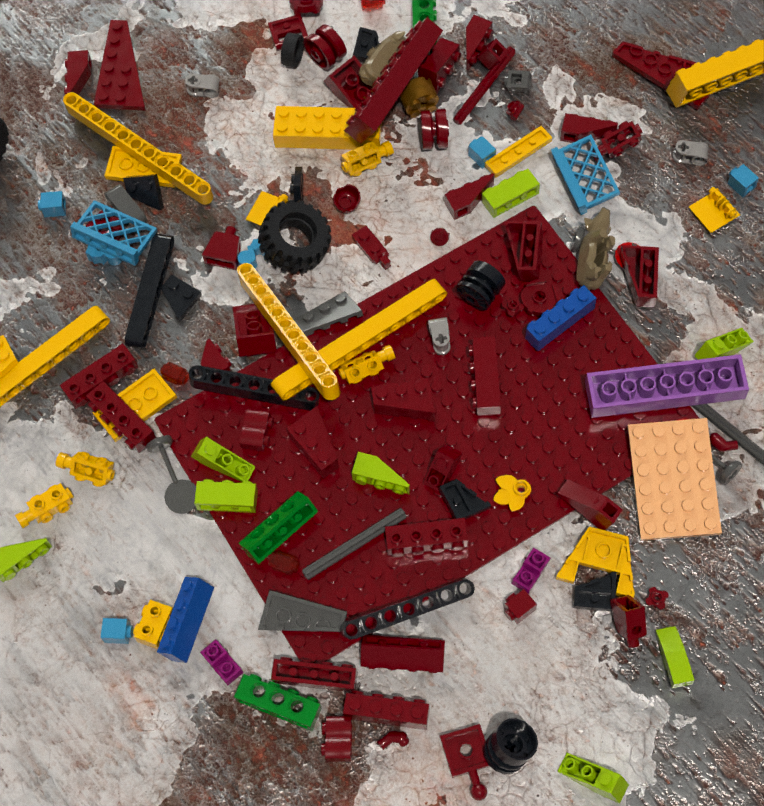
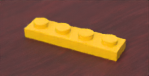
M540 126L487 160L485 167L497 178L552 142V136Z

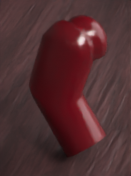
M718 433L710 435V443L718 451L738 450L737 440L726 441Z
M390 731L378 740L377 743L382 750L392 743H399L401 747H405L409 743V738L403 731Z

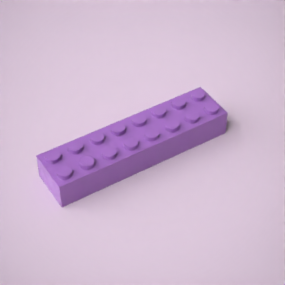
M741 354L587 373L585 380L591 418L741 400L746 398L749 391Z

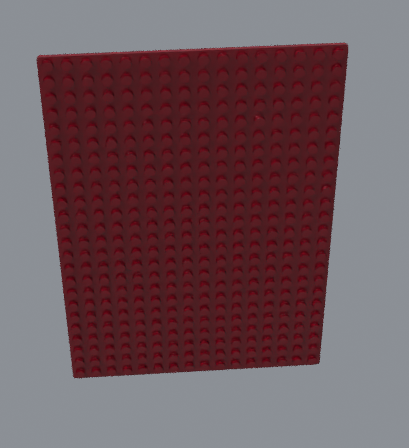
M531 206L506 220L541 221L543 243L539 279L546 280V283L553 284L557 288L559 294L558 301L561 299L565 300L574 289L582 287L576 279L578 260L536 206ZM502 222L358 303L357 305L362 310L364 316L358 318L357 316L350 317L345 323L341 324L339 321L331 324V328L325 330L317 329L314 330V334L306 336L314 348L319 351L431 279H436L447 291V296L441 302L350 359L353 360L373 350L375 352L381 351L383 347L390 345L396 358L389 362L387 360L382 362L384 369L380 370L378 374L366 376L358 383L349 384L345 379L342 380L338 372L340 366L333 370L338 380L340 395L334 400H327L319 392L318 405L339 468L323 479L291 441L286 429L310 410L203 390L157 416L154 421L163 436L170 435L173 442L170 448L195 486L197 481L210 479L214 482L230 480L234 483H242L203 465L191 457L199 441L205 437L210 438L255 466L248 481L256 484L258 489L256 513L209 512L263 602L266 604L270 590L348 612L346 620L453 581L461 580L574 512L576 509L557 495L566 480L603 494L633 476L628 425L676 421L682 418H700L691 406L591 418L585 386L587 373L657 365V362L599 288L596 290L590 289V292L596 297L595 309L537 351L525 339L526 327L531 321H537L541 316H531L525 309L515 316H509L505 308L502 307V302L510 300L512 296H517L518 301L521 303V292L526 287V284L530 282L520 281L506 226ZM478 260L495 267L503 275L506 282L487 310L476 309L464 302L457 294L455 288L462 277L466 275L472 263ZM538 294L537 298L535 299L538 301H542V299H544L545 297H541L540 294ZM447 317L450 351L445 355H438L433 348L428 320ZM495 337L501 403L500 414L477 415V409H473L472 397H476V393L471 389V380L474 379V374H470V362H473V356H469V345H472V338ZM283 345L276 349L277 352L267 354L237 371V373L274 380L297 365L298 362L288 348ZM428 378L435 422L421 418L411 419V417L400 415L396 417L375 414L371 392L372 386ZM234 382L231 385L238 386L239 383ZM252 386L250 389L256 390L258 387ZM275 390L269 391L270 393H276ZM313 397L306 398L309 401L315 400ZM247 408L270 411L271 416L274 417L273 428H269L268 431L270 442L268 447L265 446L264 452L240 447L239 440ZM447 444L463 453L456 470L447 483L458 479L466 488L477 493V497L491 504L490 509L465 519L468 547L458 551L444 549L440 553L427 551L421 555L409 553L404 554L402 557H392V555L388 556L386 532H384L310 580L305 578L302 572L303 569L400 508L404 510L407 517L396 525L454 519L441 493L423 484L437 450ZM358 452L380 458L410 484V494L404 493L401 495L390 489L380 490L375 488L374 485L356 483L352 478V470ZM512 475L517 480H525L530 484L531 493L525 498L524 506L521 509L512 512L509 504L500 505L493 501L495 494L501 489L496 482V478L499 476ZM518 488V492L522 493L525 491L524 488ZM297 491L307 496L318 512L260 564L249 558L238 543ZM427 596L424 597L422 603L429 600ZM408 603L403 607L405 614L411 611V606ZM388 610L385 612L384 618L387 622L391 621L393 614ZM368 617L365 621L368 629L374 625V620L371 617ZM349 624L346 627V633L351 636L355 632V627ZM282 631L299 661L302 659L311 660L315 664L329 661L362 641L363 638L362 636L357 639H347L340 632Z

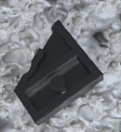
M363 27L359 28L353 56L355 55L358 60L365 62L368 58L367 52L372 47L375 48L380 44L377 31Z
M295 167V174H291L290 193L294 194V202H298V200L303 201V167Z
M157 174L126 176L123 178L126 192L131 198L157 210L164 208Z
M172 274L161 287L165 298L180 322L202 296L199 290Z
M458 479L446 483L438 489L454 519H467L491 508V504L488 501L484 502L476 496L477 493L466 488Z
M611 572L610 575L605 577H598L589 583L575 586L573 608L612 612L610 599L616 598L617 572Z

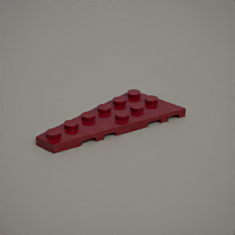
M624 41L612 52L613 58L664 90L668 88L670 81L675 77V73L682 68L688 69L696 63L669 55V57L664 56L655 50L654 52L647 51L641 46ZM711 95L690 102L688 105L699 110Z

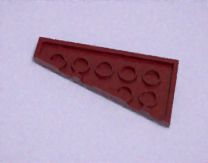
M110 20L94 99V106L97 108L146 111L127 20Z

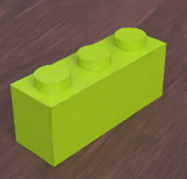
M527 168L524 171L517 172L509 179L502 180L498 185L487 188L482 193V204L491 216L495 218L539 194L540 183Z
M205 479L197 481L194 504L197 510L256 513L258 489L256 484L250 481L234 483L230 480L214 482L213 480Z

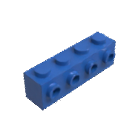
M584 285L579 289H574L569 297L565 300H559L553 309L546 310L541 315V318L537 321L533 320L527 325L525 339L539 351L595 309L596 297Z
M184 578L157 653L171 661L187 663L212 596L213 586L200 578Z

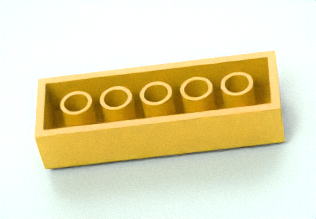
M757 39L748 46L742 45L732 52L726 51L719 57L713 56L706 60V62H697L688 69L682 68L678 70L666 89L675 107H680L764 74V39Z
M276 106L273 139L275 148L354 150L372 141L379 147L381 146L382 123L376 132L360 144L344 131L348 125L346 121L356 112L355 108Z

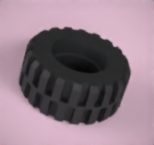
M288 200L287 203L282 201L270 209L262 222L258 236L260 251L262 253L265 252L264 258L267 261L270 260L272 262L271 265L275 268L277 266L280 267L281 271L286 272L289 270L290 273L296 274L298 271L304 273L308 269L312 270L322 261L330 246L332 236L330 234L331 228L327 225L328 220L325 216H321L322 212L319 209L315 210L313 205H306L304 201L298 200V202H294V200ZM287 226L300 229L308 237L310 245L295 247L288 244L282 238L279 229Z

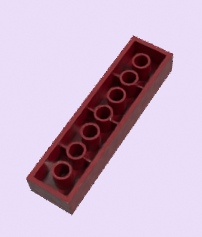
M428 17L422 22L419 20L405 35L407 38L401 41L397 47L398 51L394 52L389 58V64L383 67L380 72L382 73L381 76L374 80L372 89H369L363 96L364 100L355 108V114H352L346 121L348 125L344 131L360 144L376 132L443 32Z

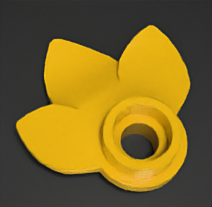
M503 475L496 478V482L501 489L495 494L493 501L500 505L509 504L512 512L521 509L524 506L525 498L531 493L530 484L525 480H517L512 475ZM518 488H524L525 491L522 493L518 492Z

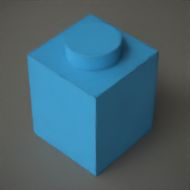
M483 136L474 139L469 144L468 156L482 169L485 168V162L496 155V148Z
M742 164L739 168L735 167L729 173L730 177L727 184L743 198L756 188L759 177Z
M62 191L41 193V200H38V209L42 211L44 217L66 216V199Z
M103 618L100 637L103 642L129 644V638L133 636V626H131L128 619Z

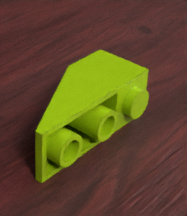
M739 328L705 341L694 356L697 359L731 356L754 341L743 328Z
M208 437L199 441L191 455L192 458L203 465L241 482L248 481L255 469L254 465Z
M358 452L352 470V478L356 483L374 485L375 488L380 490L390 489L401 495L404 493L410 494V484L380 458Z
M44 538L1 547L0 580L4 583L13 579L17 572L29 567L39 556L45 555L52 547L49 541Z
M566 753L558 769L560 774L619 804L629 786L621 774L569 753Z

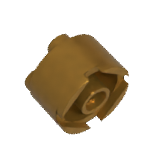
M425 77L410 80L407 87L400 94L404 108L411 118L418 117L420 110H430L433 112L437 108L436 104L439 101L431 79L428 78L426 80Z

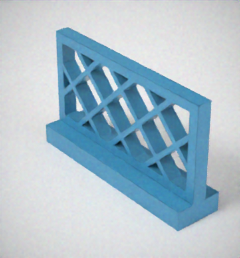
M592 135L586 136L561 149H558V147L551 149L553 159L581 215L587 213V209L620 195V191ZM591 142L590 151L581 149L583 144ZM570 150L576 152L573 159L566 157L564 153ZM579 153L587 155L585 162L576 160ZM591 156L599 159L597 165L588 163ZM574 164L583 166L580 173L572 171ZM586 167L595 169L592 177L583 174ZM598 170L606 173L604 180L595 178ZM581 178L590 180L587 188L579 185ZM593 181L602 184L599 191L590 189ZM605 185L612 186L614 189L613 192L608 194L602 192ZM588 193L596 194V199L588 203L586 199Z
M95 200L78 222H73L70 226L72 238L134 266L139 262L140 254L157 232L156 227ZM95 208L103 210V213L93 215L92 212ZM116 216L119 220L109 222L107 217ZM105 218L106 223L96 225V219ZM92 221L94 226L86 227L83 224L84 222ZM132 223L135 227L124 229L123 224ZM121 225L122 230L111 231L110 227ZM108 228L109 233L101 234L98 230ZM145 229L150 231L148 235L140 236L139 231ZM137 233L138 237L127 239L126 234ZM124 234L125 240L117 241L114 239L115 236ZM140 242L138 249L130 247L129 244Z

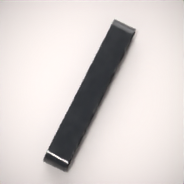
M156 233L152 239L125 334L126 346L144 349L147 345L161 294V287L165 280L174 247V236Z
M195 365L189 370L190 385L195 389L304 410H312L319 405V391L314 387L308 386L297 393L295 397L282 400L277 393L269 392L274 390L271 387L273 379ZM197 375L202 376L200 379L193 378ZM214 379H220V380H221V381L218 382V383L213 382ZM234 382L239 383L238 386H232L231 384ZM257 386L258 389L252 390L250 387ZM313 397L315 400L309 401L306 398Z
M467 579L456 580L346 620L340 625V634L347 639H357L466 599L473 595L475 590L474 584ZM462 583L467 586L465 594L460 592V585ZM443 590H446L449 594L446 601L441 598ZM426 596L430 599V605L427 608L422 604V600ZM407 603L411 606V612L408 615L403 611V607ZM388 610L393 614L389 622L384 618V614ZM368 617L374 620V625L370 629L365 625ZM349 624L355 627V632L351 636L346 633V627Z

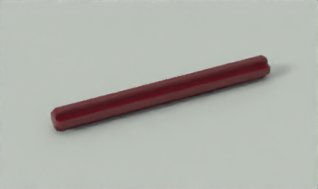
M511 46L507 47L508 51L502 60L490 69L453 117L454 123L458 125L463 123L513 58L516 51Z

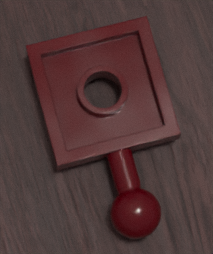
M478 724L441 735L440 740L452 778L469 773L473 785L471 788L472 798L477 801L484 800L488 791L486 786L480 783L477 771L490 766L484 758L483 747L485 738L481 725ZM466 745L470 746L472 754L470 756H463L460 753V749Z

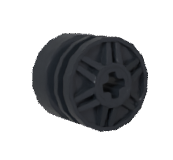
M478 260L472 263L466 275L462 277L455 288L457 294L464 302L476 309L487 310L506 282L503 275L495 267Z
M509 718L503 721L484 742V758L488 765L496 772L513 774L519 771L536 753L538 747L537 735L533 728L525 721Z

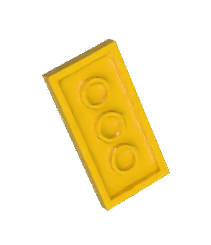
M113 146L104 176L107 180L124 182L123 178L126 176L156 174L119 147ZM163 152L181 164V154ZM157 174L159 186L175 188L173 184Z
M152 369L117 394L143 421H146L177 398L173 390L155 369ZM98 411L92 412L114 442L122 438V436L119 438L112 431L113 427L110 424L106 425L99 416L101 414Z

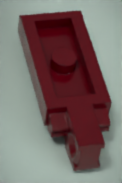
M367 225L352 234V239L372 263H379L384 270L391 267L387 249Z

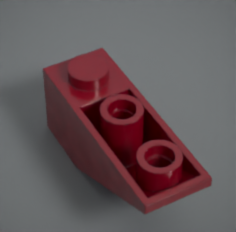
M473 15L466 26V70H469L472 65L476 64L477 56L494 33L492 21L477 15Z
M88 50L68 52V57L65 59V67L67 69V73L64 75L65 82L67 83V87H64L65 95L70 92L79 95L92 74V60Z
M565 113L560 141L573 143L589 135H592L594 140L601 139L605 132L612 130V132L616 131L618 123L611 120H600L594 117Z
M493 173L484 175L476 181L468 182L462 187L452 189L444 194L445 205L454 220L470 214L482 200V193L494 185Z
M566 480L557 495L601 530H606L614 524L623 511L608 497L570 480Z

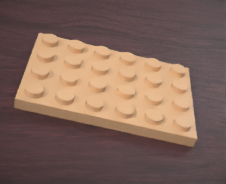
M707 418L628 425L640 541L721 535L722 529Z

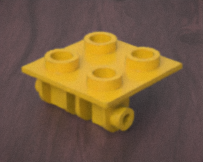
M715 187L708 191L710 194L688 207L710 233L740 216L736 208Z
M261 191L246 220L261 226L270 209L282 201L287 203L288 196L282 194L277 197Z

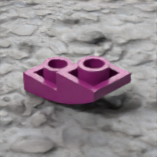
M533 548L511 584L521 590L525 589L529 594L551 557Z
M216 639L200 652L227 686L244 673Z

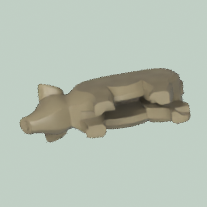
M405 31L394 32L375 48L372 47L367 52L368 58L362 64L359 71L360 78L365 84L372 86L374 80L381 76L382 73L380 72L386 64H389V58L394 52L398 51L397 47L401 41L406 39L404 37Z
M602 207L593 219L584 218L588 234L581 243L576 279L580 286L584 285L589 291L590 289H598L612 270V263L608 262V252L615 245V237L608 236L611 231L610 210Z

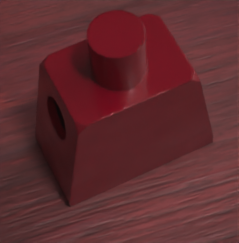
M227 226L225 233L214 232L202 253L205 264L237 271L239 266L237 257L241 252V240L239 236L235 235L236 228Z
M630 595L610 599L617 632L626 639L627 647H638L640 645L639 638L647 635L645 607Z

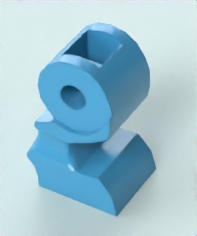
M253 239L252 243L247 246L248 250L238 254L239 265L249 263L255 269L258 267L256 256L260 254L264 257L265 252L262 253L260 251L258 239Z
M88 245L85 252L88 260L94 264H105L108 261L110 265L116 266L123 261Z

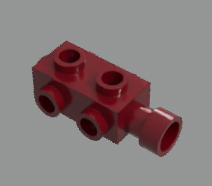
M625 121L618 126L619 129L612 132V130L605 132L602 135L603 138L600 139L602 144L598 146L601 155L604 156L608 153L610 158L618 157L629 147H636L642 140L640 134L643 133L639 124L634 125L633 121L629 123ZM593 157L596 162L599 161L597 157Z

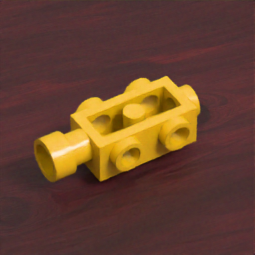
M373 141L366 143L361 147L342 154L341 167L350 176H359L366 169H375L377 164L382 163L381 157L394 154V149L389 141L381 143L379 147Z
M387 345L381 351L375 352L373 350L369 353L366 352L360 357L347 361L340 366L338 372L342 380L345 379L349 384H355L366 376L378 374L380 370L384 369L382 362L386 360L389 362L396 357L392 347Z
M60 452L56 458V467L70 469L69 475L75 476V480H89L97 487L106 485L109 481L113 480L115 470H113L114 462L108 461L103 457L91 456L87 452H78L73 457Z
M61 483L53 485L46 492L33 496L30 501L26 502L29 510L21 511L15 517L22 529L30 525L29 523L35 519L38 524L41 522L48 523L56 513H65L70 509V505L73 504L71 501L73 495L69 488L64 489Z

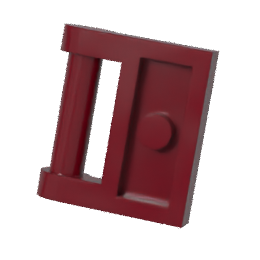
M301 15L268 23L276 51L281 50L283 40L279 41V38L285 37L287 33H301L304 39L308 37Z

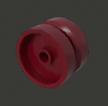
M326 24L321 25L316 29L315 34H310L303 41L310 58L323 70H329L336 61H340L347 54L346 46L339 34Z
M436 109L435 121H432L430 110H420L423 150L433 149V138H436L439 149L448 148L449 125L446 109Z

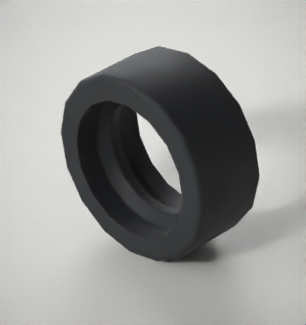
M295 33L286 34L281 48V63L283 65L298 67L304 51V37Z

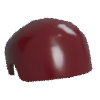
M350 184L338 188L333 196L334 206L343 213L355 211L361 202L359 190Z

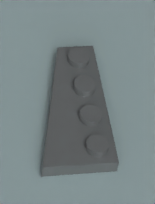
M344 291L294 319V321L305 336L314 334V330H325L331 328L330 325L340 321L342 324L347 322L350 317L357 316L358 318L364 315L359 306Z
M269 590L258 630L340 632V625L346 621L348 612Z

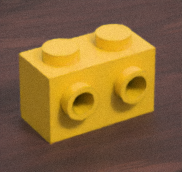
M149 600L148 605L143 607L140 623L136 624L133 631L136 641L158 649L173 608Z

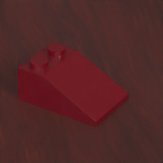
M355 55L324 80L332 93L349 108H356L360 102H363V96L373 87L361 80L359 71L362 64Z
M255 304L234 306L233 315L239 357L277 352L274 329Z

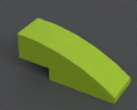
M676 626L655 630L671 687L677 688L692 685L695 680Z

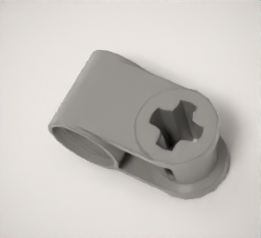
M189 74L186 77L185 83L190 96L209 98L218 96L220 81L218 76L213 74Z
M680 140L676 143L672 158L677 163L703 166L708 162V144L705 142Z
M447 317L428 320L434 351L438 355L447 354L450 351Z

